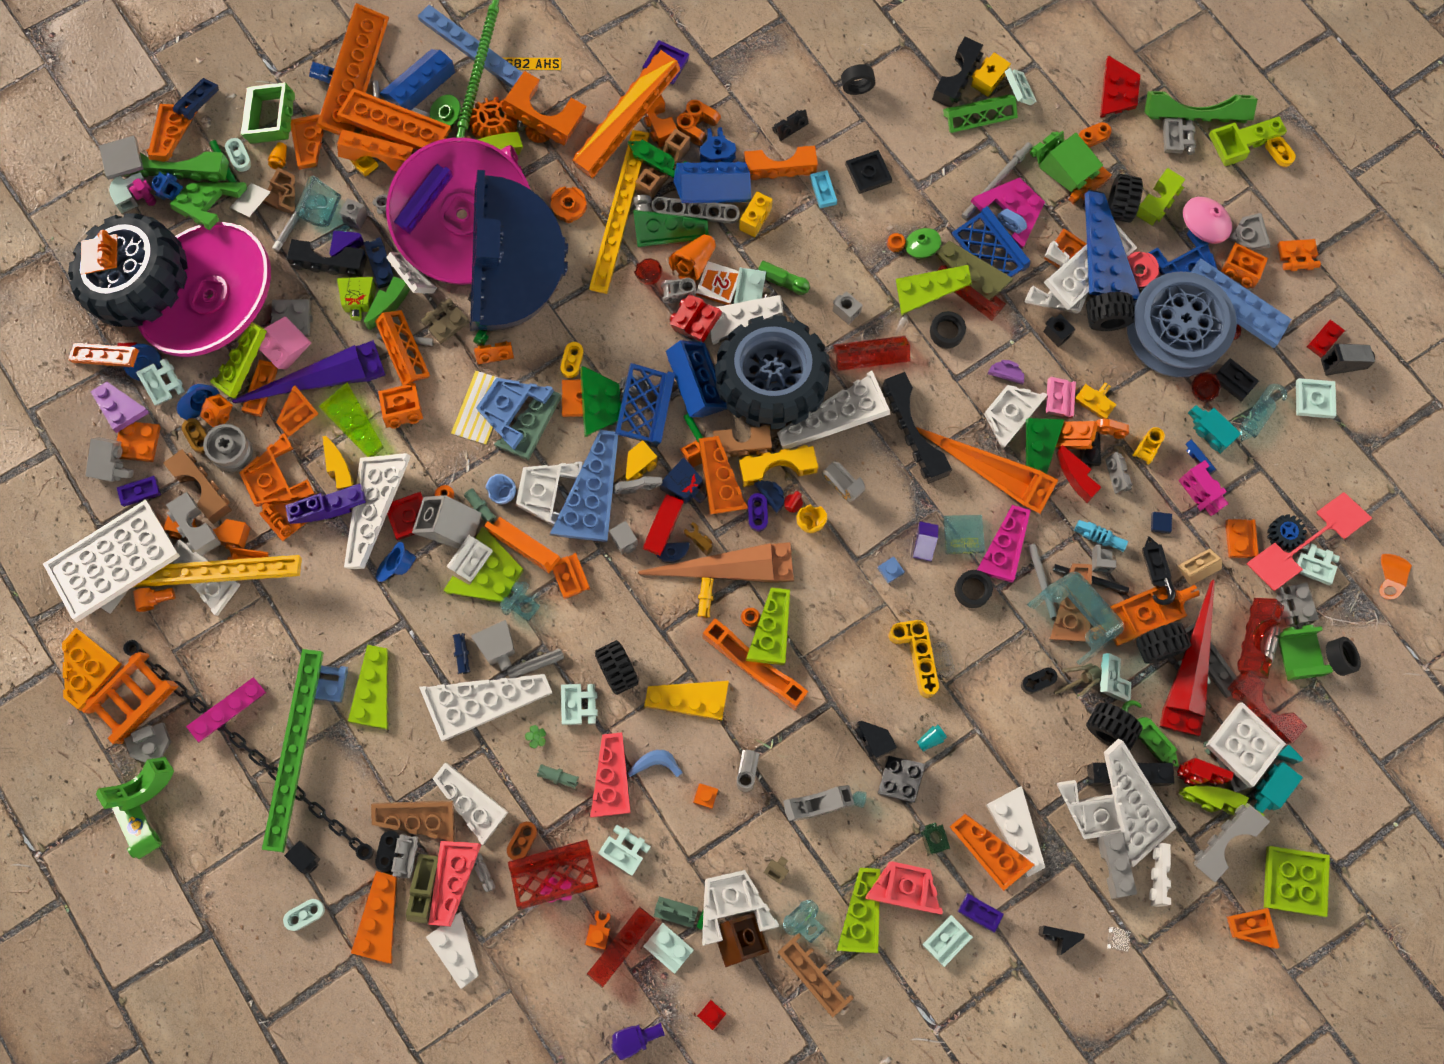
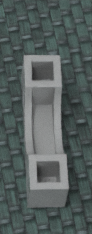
M1248 803L1245 806L1243 804L1240 805L1235 811L1236 816L1232 820L1228 819L1222 825L1220 834L1218 836L1216 834L1213 835L1207 843L1209 846L1204 851L1201 849L1194 857V865L1214 882L1229 868L1225 860V848L1228 842L1235 836L1242 834L1257 837L1270 822Z

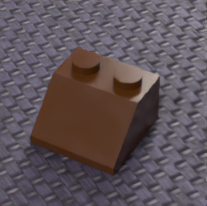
M755 913L719 924L723 940L717 942L725 968L769 952L763 932L759 931Z

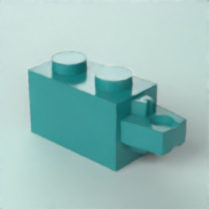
M1195 405L1188 412L1194 420L1195 426L1193 429L1196 430L1197 435L1204 438L1210 444V447L1220 454L1242 434L1215 408L1207 412Z
M1284 762L1277 765L1273 764L1267 771L1269 774L1265 780L1262 779L1257 784V791L1254 794L1257 800L1254 808L1257 811L1263 813L1266 808L1273 811L1280 809L1303 779L1301 775Z

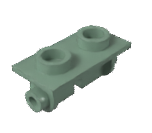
M659 896L653 917L693 928L698 907Z

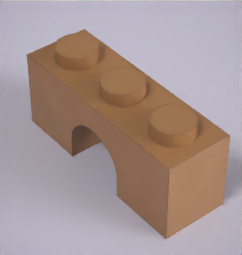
M769 426L751 427L750 439L743 443L733 438L732 429L713 431V437L719 436L728 459L737 456L739 458L749 455L760 456L772 450Z

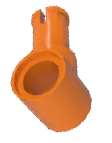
M139 588L133 591L137 612L150 611L159 602L175 599L173 588L159 591L151 590V588Z

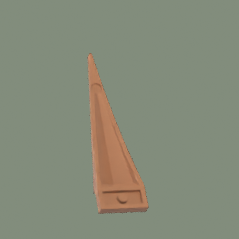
M790 542L769 543L638 572L639 575L718 578L769 583L794 581Z

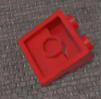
M688 294L686 298L680 301V308L677 313L671 315L670 325L675 332L704 342L720 318L722 311L719 308L706 304L703 299Z
M1197 758L1181 764L1177 770L1179 779L1184 780V783L1189 786H1196L1202 783L1217 786L1231 781L1234 775L1232 771Z

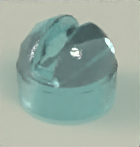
M857 791L853 794L855 806L865 807L867 792Z

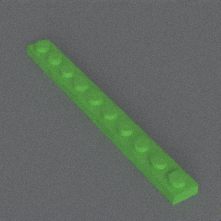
M302 649L262 850L282 853L285 851L324 655L322 651Z

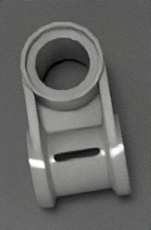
M691 278L665 280L660 284L664 293L662 298L664 303L680 302L688 294L696 296V284ZM687 287L692 288L690 291L684 290Z

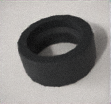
M866 64L853 65L844 70L841 75L843 90L850 95L864 94L870 91L876 84L874 70Z
M951 311L941 312L936 315L930 326V336L933 342L939 347L947 349L959 345L966 332L964 319L959 314ZM944 321L954 323L958 327V335L951 339L942 337L937 331L939 323Z
M968 570L957 580L954 588L955 596L963 606L979 608L985 605L992 596V581L982 571ZM970 578L978 579L985 587L984 595L978 600L969 599L963 593V583Z
M1343 636L1327 643L1326 655L1328 662L1338 675L1345 676L1359 671L1361 667L1360 656L1356 646L1349 638Z

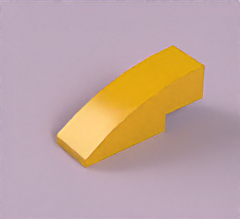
M322 436L326 470L331 478L335 477L337 490L355 485L351 471L339 450L327 436Z

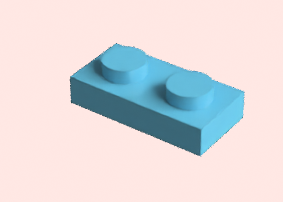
M828 171L810 174V180L819 208L837 205V198Z

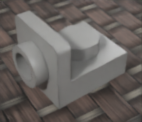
M632 374L636 381L642 379V377ZM627 376L623 377L620 381V395L624 393ZM646 380L639 383L643 392L649 390ZM635 386L629 389L630 395L635 397L640 395Z

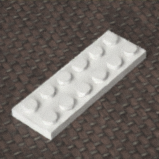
M1115 222L1126 256L1128 257L1137 247ZM1087 244L1044 281L1045 285L1067 310L1089 292Z

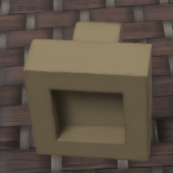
M782 856L778 862L772 859L764 874L781 884L789 872L784 867L788 860Z

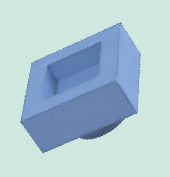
M895 557L890 558L877 568L888 584L905 573Z

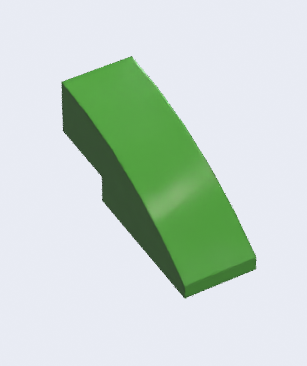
M393 276L387 291H378L364 319L367 329L372 330L377 326L375 321L382 313L398 309L410 291L404 280Z

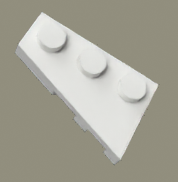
M459 912L455 915L451 927L440 926L426 936V938L460 989L476 979L479 974L470 947L467 930L465 929L462 912Z

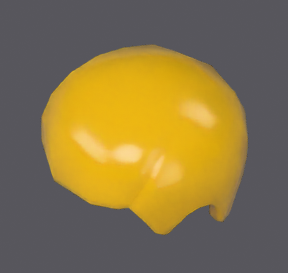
M809 504L801 508L796 515L797 525L807 533L818 532L827 522V513L823 507H813Z

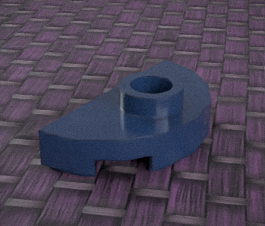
M762 480L754 483L760 494L766 497L767 503L778 514L784 504L782 488L777 483Z
M690 542L667 543L661 556H656L666 563L679 562L688 553Z

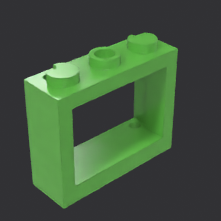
M286 83L247 87L241 135L250 144L289 139L295 92ZM280 99L277 127L259 129L262 101Z

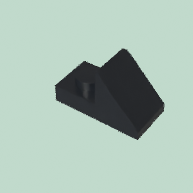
M1039 926L1038 935L1044 936V940L1056 942L1058 939L1056 955L1064 954L1084 939L1085 936L1083 933L1049 926Z

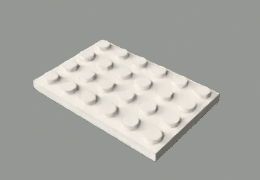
M144 500L43 565L71 618L77 623L173 562L180 555L152 507Z

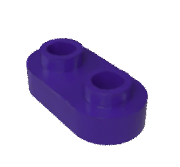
M760 493L751 495L748 500L749 526L756 532L765 530L768 525L767 499ZM759 502L761 506L755 507L754 503ZM759 520L762 522V524L756 525L755 521Z

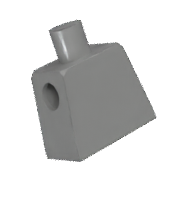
M506 620L471 635L490 665L498 662L501 671L512 667L509 657L515 654V649Z

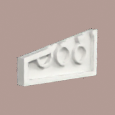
M1022 786L988 803L986 807L1007 844L1035 864L1025 873L1026 878L1044 869L1045 864Z

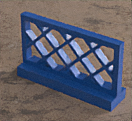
M988 206L983 208L977 216L952 232V236L961 248L980 259H991V266L993 265V260L1004 261L1003 269L998 270L1010 277H1013L1022 270H1026L1030 266L1029 258ZM981 220L984 223V230L973 229L974 223ZM962 231L970 232L969 240L961 239L958 234ZM972 232L983 234L982 242L972 241ZM985 234L994 236V244L984 242ZM970 244L980 245V253H972L969 250ZM983 246L994 247L992 256L982 254ZM995 248L1004 249L1006 252L1005 257L994 256ZM1006 261L1014 262L1017 268L1013 271L1005 270Z
M630 363L615 434L639 441L643 440L646 443H650L649 446L657 447L661 443L675 373L670 371L664 373ZM633 370L640 371L643 378L636 381L632 375ZM653 375L661 377L660 383L654 386L649 377ZM646 380L651 388L645 392L639 386V383ZM633 386L640 393L635 398H632L629 393V389ZM651 391L657 397L653 403H650L646 397V394ZM642 397L647 406L640 410L635 400ZM631 403L636 412L629 416L625 406ZM649 408L653 417L647 421L642 412ZM637 414L643 421V424L638 427L631 420ZM625 421H628L633 428L629 432L621 430V425ZM646 426L649 430V437L642 436L638 429Z

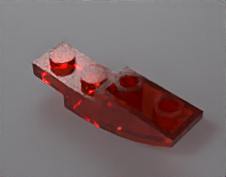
M639 906L586 975L603 988L656 919Z

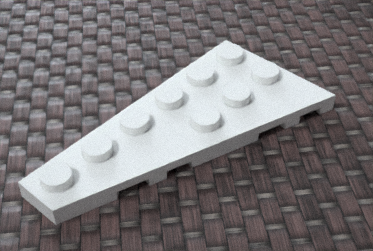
M873 371L867 373V377L862 380H856L853 382V386L847 390L843 389L824 401L817 411L809 412L807 419L796 425H793V423L789 424L777 432L782 449H790L890 415V409Z

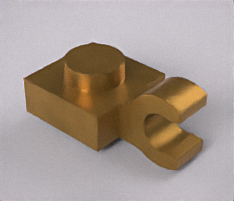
M692 522L691 526L694 528V531L688 532L685 529L684 534L692 539L694 544L708 556L712 552V541L706 535L702 536L698 533L697 524Z

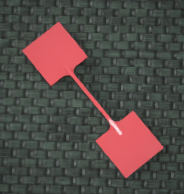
M1343 492L1316 512L1326 522V527L1291 553L1283 551L1274 543L1250 560L1247 565L1273 591H1276L1303 570L1292 558L1295 553L1329 529L1336 531L1343 539H1346L1370 521L1372 517Z

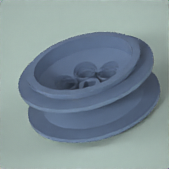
M1180 271L1161 275L1142 290L1138 299L1134 302V323L1127 326L1130 345L1145 365L1163 375L1190 377L1208 370L1228 350L1235 337L1237 321L1230 298L1218 284L1200 274ZM1169 331L1173 332L1175 336L1170 335Z

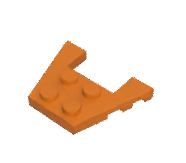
M285 433L279 436L280 439L274 444H270L260 457L257 456L239 472L256 507L262 506L264 503L277 504L316 495L308 479L289 488L276 461L277 457L293 450Z

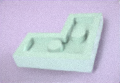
M1110 653L1103 654L1100 692L1122 702L1131 700V682L1120 678L1121 658Z

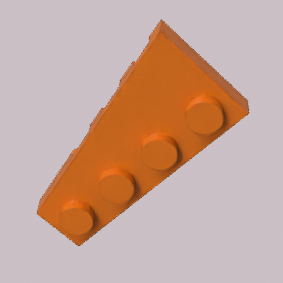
M159 104L148 151L149 160L168 161L193 120L185 118L183 114L178 115L174 113V104Z
M376 871L352 947V954L392 964L397 877Z

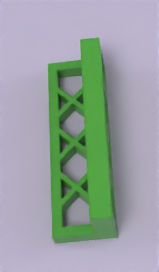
M1010 94L943 109L944 116L948 118L950 133L1018 118L1016 97ZM1011 105V115L1005 116L1001 113L1006 106ZM989 110H995L997 113L993 119L985 117ZM973 113L980 115L976 123H971L968 120ZM955 117L963 119V122L958 127L953 125V118Z

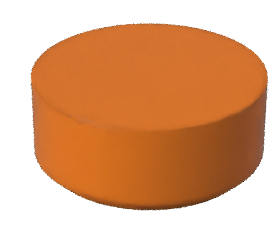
M893 233L888 238L887 247L892 252H900L904 249L906 240L903 235Z

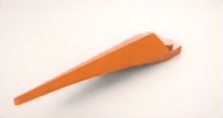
M916 427L920 434L963 462L1016 501L1041 514L1058 479L1041 470Z

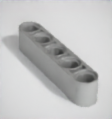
M657 197L652 201V209L655 213L701 218L711 222L729 224L736 223L740 218L738 207L730 204L682 203L680 199ZM659 202L665 204V208L661 211L655 209L656 204ZM676 204L683 206V210L679 213L673 211V207ZM694 206L701 208V212L697 215L691 213V209ZM712 208L719 210V214L715 217L709 215V211ZM730 210H734L737 213V216L733 219L727 217V212Z

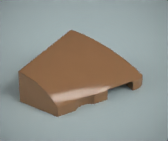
M278 167L267 189L270 193L262 203L293 214L295 212V175Z

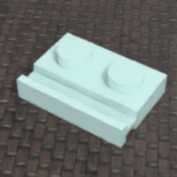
M1011 68L1006 70L1005 74L1017 101L1028 105H1033L1037 102L1024 72L1015 69L1012 71Z
M740 267L734 304L762 298L766 271Z
M950 915L922 945L945 967L973 937Z
M664 923L658 927L643 946L674 974L694 951Z

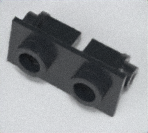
M796 110L795 113L787 117V121L783 119L774 124L772 130L775 134L778 133L780 141L809 124L806 110Z

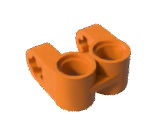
M691 100L687 103L685 111L677 117V129L689 136L690 142L701 146L707 139V135L697 128L696 125L704 121L711 126H716L721 119V115L701 101Z

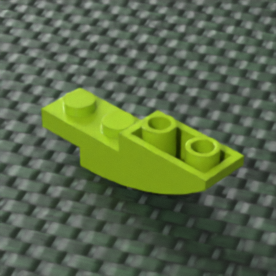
M1190 786L1182 788L1178 792L1183 795V799L1202 805L1201 808L1213 813V811H1219L1223 807V811L1231 815H1235L1236 809L1242 804L1245 806L1249 797L1240 793L1213 786Z

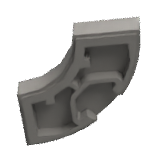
M644 476L637 480L620 481L613 486V494L636 493L638 489H654L662 484V477Z

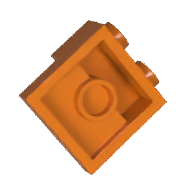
M1235 242L1221 272L1241 283L1244 288L1254 289L1261 278L1268 258Z
M415 383L378 391L382 417L386 428L396 429L401 424H416L419 420L423 419Z

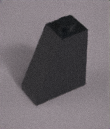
M1335 344L1321 358V362L1327 376L1368 369L1375 363V354L1370 345Z

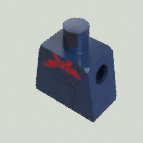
M684 457L668 473L660 485V490L670 496L683 500L684 504H687L691 498H694L698 503H702L707 497V494L701 490L703 486L702 477Z

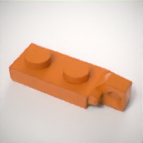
M1102 166L1099 170L1100 174L1093 180L1090 178L1086 180L1087 184L1080 190L1077 188L1073 190L1074 192L1068 200L1072 204L1080 198L1084 200L1088 189L1097 191L1111 178L1112 174Z

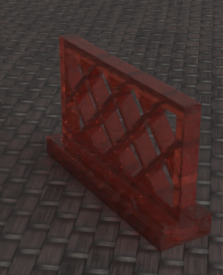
M588 840L508 862L518 910L599 887ZM588 859L589 862L584 868L577 865L579 861ZM560 866H569L564 874L556 871ZM573 869L581 872L576 880L569 877ZM548 871L549 873L544 880L537 877L539 872ZM553 874L560 877L556 885L548 882ZM585 874L593 879V882L586 884L580 881ZM529 877L524 885L517 883L518 878ZM533 880L541 883L536 891L528 888ZM565 880L573 883L569 889L564 890L560 888ZM545 886L553 889L548 895L540 894ZM524 892L532 894L529 900L521 902L520 898Z

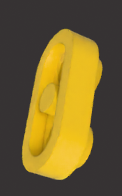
M1279 136L1267 140L1265 143L1266 150L1278 165L1289 167L1294 162L1296 155L1283 137Z
M570 342L565 347L560 366L561 373L565 378L572 379L579 374L584 351L582 345L578 342ZM574 351L578 352L576 355L571 354ZM572 368L573 371L568 372L567 369Z

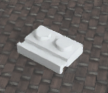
M468 535L447 567L472 582L493 550L471 535Z

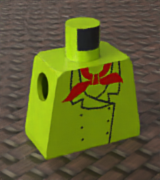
M373 277L337 278L341 305L344 311L351 313V320H362V312H368L374 300L376 284Z

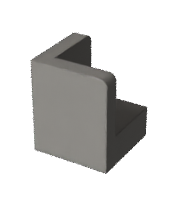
M1097 544L1092 549V571L1111 573L1116 568V560H1112V550L1101 549V545Z

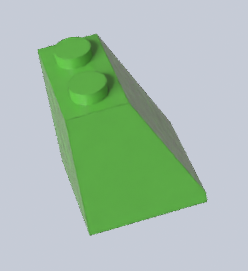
M1074 133L1050 151L1039 165V168L1072 192L1076 188L1080 190L1087 184L1086 180L1089 178L1091 180L1096 178L1100 174L1099 170L1103 164L1081 137Z

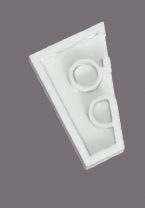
M390 252L386 258L413 293L433 294L437 287L415 269L401 253Z
M1160 843L1153 850V859H1155V866L1151 870L1153 888L1149 891L1151 906L1156 907L1171 905V898L1167 897L1168 889L1171 888V880L1167 877V873L1171 868L1170 844Z

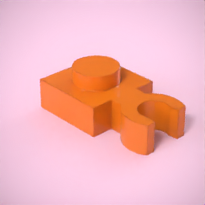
M597 910L595 913L596 925L590 924L585 945L606 950L610 929L605 928V924L610 921L611 915L607 913L606 919L600 920V911Z

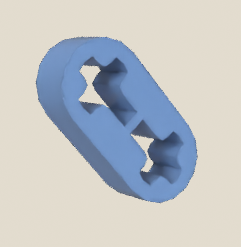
M1004 209L998 214V220L1001 224L1017 234L1027 228L1025 219L1009 209Z

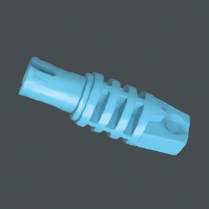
M1079 520L1074 529L1075 532L1083 535L1088 540L1090 539L1102 546L1109 545L1124 552L1128 544L1127 540L1121 539L1113 535L1110 530L1096 526V524L1091 522L1087 523Z

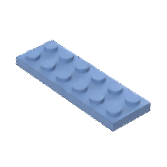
M1200 258L1191 272L1205 276L1218 284L1228 295L1234 306L1237 324L1272 348H1275L1292 319Z

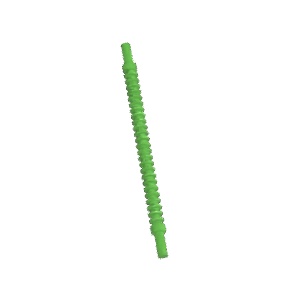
M492 0L488 7L485 25L483 26L484 29L481 34L482 38H480L478 51L476 52L477 55L475 56L476 59L474 60V68L471 73L472 77H470L466 99H464L462 112L460 113L461 117H459L460 121L457 124L458 132L456 138H464L465 131L469 127V118L471 117L470 114H472L471 109L474 108L475 96H477L476 92H478L479 87L478 83H480L482 77L481 74L483 73L482 70L486 61L485 57H487L489 44L491 43L490 40L492 39L491 36L493 35L492 31H494L493 27H495L497 14L499 13L498 5L500 0Z

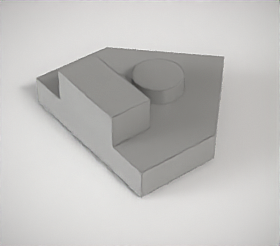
M1262 213L1243 217L1230 236L1229 241L1236 242L1252 251L1270 248L1271 244Z
M163 722L131 733V736L124 739L130 757L145 763L147 759L163 757L171 743L165 723Z

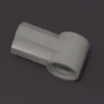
M742 750L737 776V787L742 792L751 791L755 783L760 753L752 750ZM743 777H747L751 780V783L744 786L740 783V780Z

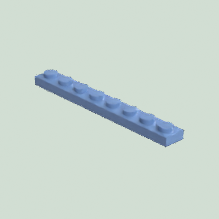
M428 5L418 15L419 21L472 60L476 59L479 40L431 5ZM488 48L483 67L513 88L522 72Z

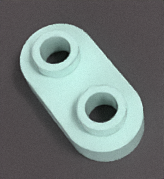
M238 138L229 139L225 144V149L232 165L239 172L247 171L251 167V160L242 141Z
M310 899L285 914L283 918L284 926L291 931H298L323 916L325 912L324 904L317 899ZM314 906L318 908V911L315 914L311 912V909ZM297 916L299 921L297 924H293V918Z

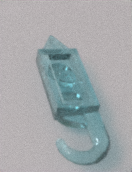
M1275 383L1269 385L1239 427L1242 433L1241 442L1252 437L1256 438L1276 409V403L1270 397L1274 390L1281 391L1283 394L1282 400H1286L1287 391L1282 385Z

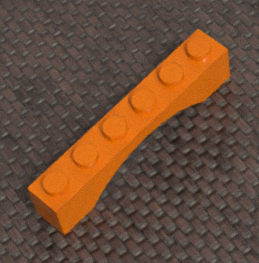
M714 619L703 632L702 638L794 711L807 696L808 690L770 664L745 661L750 648L717 619Z

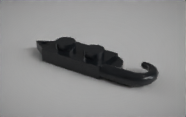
M1148 536L1145 547L1142 548V554L1151 583L1157 588H1166L1168 598L1165 600L1157 598L1156 595H1152L1157 604L1169 605L1176 597L1172 576L1162 544H1158Z

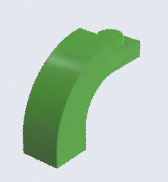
M166 757L147 759L142 771L134 779L122 785L98 788L96 796L104 809L118 807L120 811H126L140 806L156 796L168 784L174 770Z

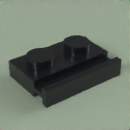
M1231 358L1212 378L1240 402L1244 400L1259 382L1257 378Z

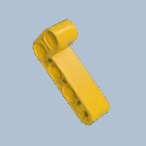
M921 620L894 624L889 632L890 641L894 644H910L919 693L924 698L933 697L939 689V682L926 623ZM913 627H919L922 630V634H915ZM894 630H900L903 633V637H896ZM917 646H923L926 653H919ZM920 665H927L930 672H923ZM929 677L930 679L928 680L929 687H933V689L930 692L929 689H925V686L927 685V678Z

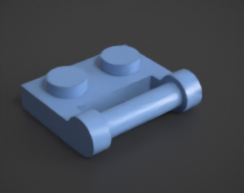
M321 665L320 673L338 675L339 679L338 681L319 679L315 699L342 703L348 667L341 666L338 668Z

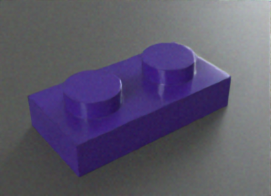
M155 476L117 487L120 503L123 507L161 495Z

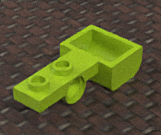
M1280 116L1242 129H1239L1236 122L1211 130L1209 137L1223 165L1229 166L1245 160L1250 153L1249 146L1253 148L1262 146L1267 140L1285 135L1287 130Z

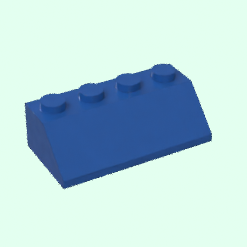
M431 49L383 89L380 95L390 103L412 110L456 73L453 61L441 50Z
M746 162L676 163L673 181L682 203L751 202V178Z
M680 340L665 351L673 373H675L674 378L677 381L689 417L703 418L727 410V402L720 399L716 388L715 368L705 343Z

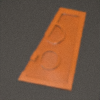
M320 114L291 119V132L299 170L316 167L318 164L324 129L316 127Z

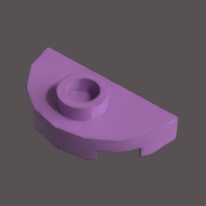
M1001 360V362L995 363L987 373L1022 385L1024 383V373H1022L1017 363L1010 360Z

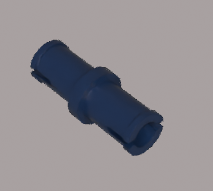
M460 633L454 634L455 652L453 654L456 657L458 674L470 673L468 660L470 653L467 650L465 633L461 635Z

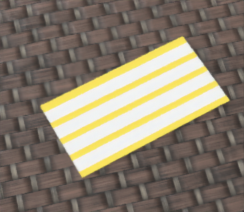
M475 371L451 434L487 444L493 427L478 412L476 407L498 377Z

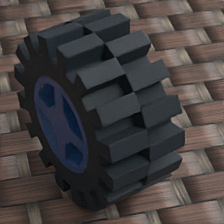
M1290 514L1281 515L1269 525L1270 528L1267 529V533L1270 534L1267 537L1268 539L1272 538L1270 541L1271 545L1276 543L1283 551H1290L1298 547L1305 540L1306 536L1304 535L1307 533V530H1303L1306 527L1305 524L1300 525L1302 520H1295L1297 516L1293 515L1290 517Z

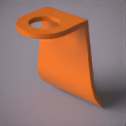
M1382 554L1381 565L1385 581L1380 586L1379 593L1383 598L1391 600L1399 597L1405 589L1412 565L1400 556ZM1386 587H1394L1396 593L1388 595L1384 592V589Z

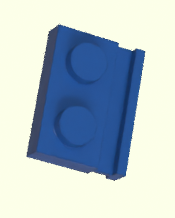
M1192 439L1186 443L1188 447L1186 451L1192 459L1196 457L1200 463L1206 460L1209 464L1206 470L1210 474L1217 471Z

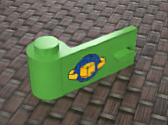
M141 806L126 811H120L118 807L113 808L129 845L127 851L132 858L141 859L162 845L158 834L149 826Z

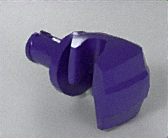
M661 1023L644 1030L639 1025L615 1032L612 1035L611 1045L613 1053L619 1060H625L637 1054L641 1049L646 1050L647 1042L665 1036Z

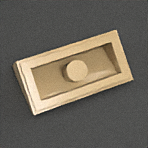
M1208 549L1178 565V568L1186 581L1193 585L1221 570L1222 559L1211 549Z

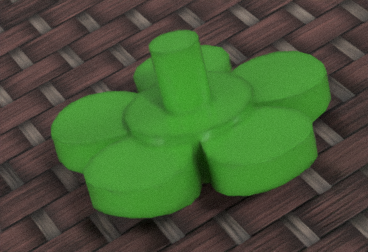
M533 725L530 727V732L525 734V739L530 741L529 745L531 748H537L538 745L544 746L546 740L542 737L546 735V732L543 728L539 729L538 726Z

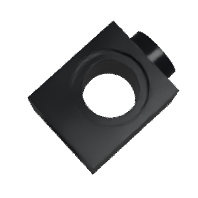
M1059 314L1056 318L1052 316L1045 323L1046 327L1043 332L1059 347L1073 335L1076 329ZM1055 327L1060 328L1061 331H1057Z
M300 840L284 855L303 874L313 872L321 860Z

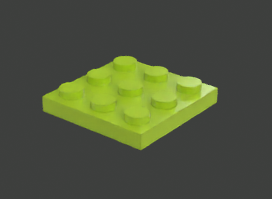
M1266 846L1263 908L1328 917L1330 855Z

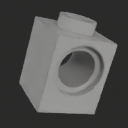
M349 198L346 199L339 212L344 224L359 230L368 216L364 204Z
M846 291L842 296L838 295L833 301V312L849 325L861 313L863 305ZM843 305H847V306H849L850 308H849V309H845V308H843L842 306H843Z
M626 521L609 530L610 536L621 554L625 552L627 554L631 553L637 548L638 540Z

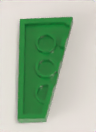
M633 210L637 247L693 241L704 234L709 235L707 219Z

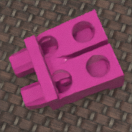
M1204 460L1190 469L1178 481L1194 502L1199 504L1197 506L1198 509L1201 511L1205 508L1209 515L1213 516L1229 503L1223 496L1227 491L1224 487L1221 489L1219 482L1210 476L1206 470L1209 464Z

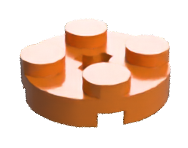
M560 187L551 196L550 204L554 216L565 223H571L579 219L587 209L585 195L576 187ZM572 201V206L566 207L565 202Z

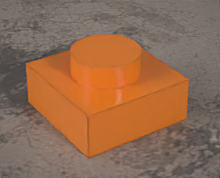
M699 783L693 803L713 809L718 789Z

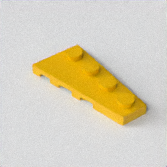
M729 681L648 686L644 707L722 720Z

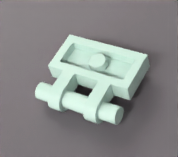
M167 358L160 361L163 368L157 370L155 364H152L136 372L155 406L172 399L173 396L170 391L173 389L176 390L178 395L185 392L181 379L177 378L174 373L175 369L172 364H169ZM165 374H167L168 378L171 381V383L167 385L161 377Z
M1312 543L1306 545L1301 549L1306 551V554L1299 553L1296 559V563L1303 569L1298 574L1330 586L1333 583L1337 566L1330 563L1331 561L1337 563L1340 556L1333 554V551L1328 549L1325 551L1317 548V545ZM1314 555L1322 557L1323 561L1314 558Z
M581 684L561 685L562 725H582V717H588V724H596L598 710L596 709L595 699H597L595 684H588L587 692H582ZM582 699H588V709H582Z
M616 825L613 832L619 835L618 838L615 840L609 836L598 854L633 876L643 860L637 853L640 849L648 853L651 846L646 844L643 838H637L631 834L630 830L626 827L622 828ZM624 840L634 845L632 850L622 845Z

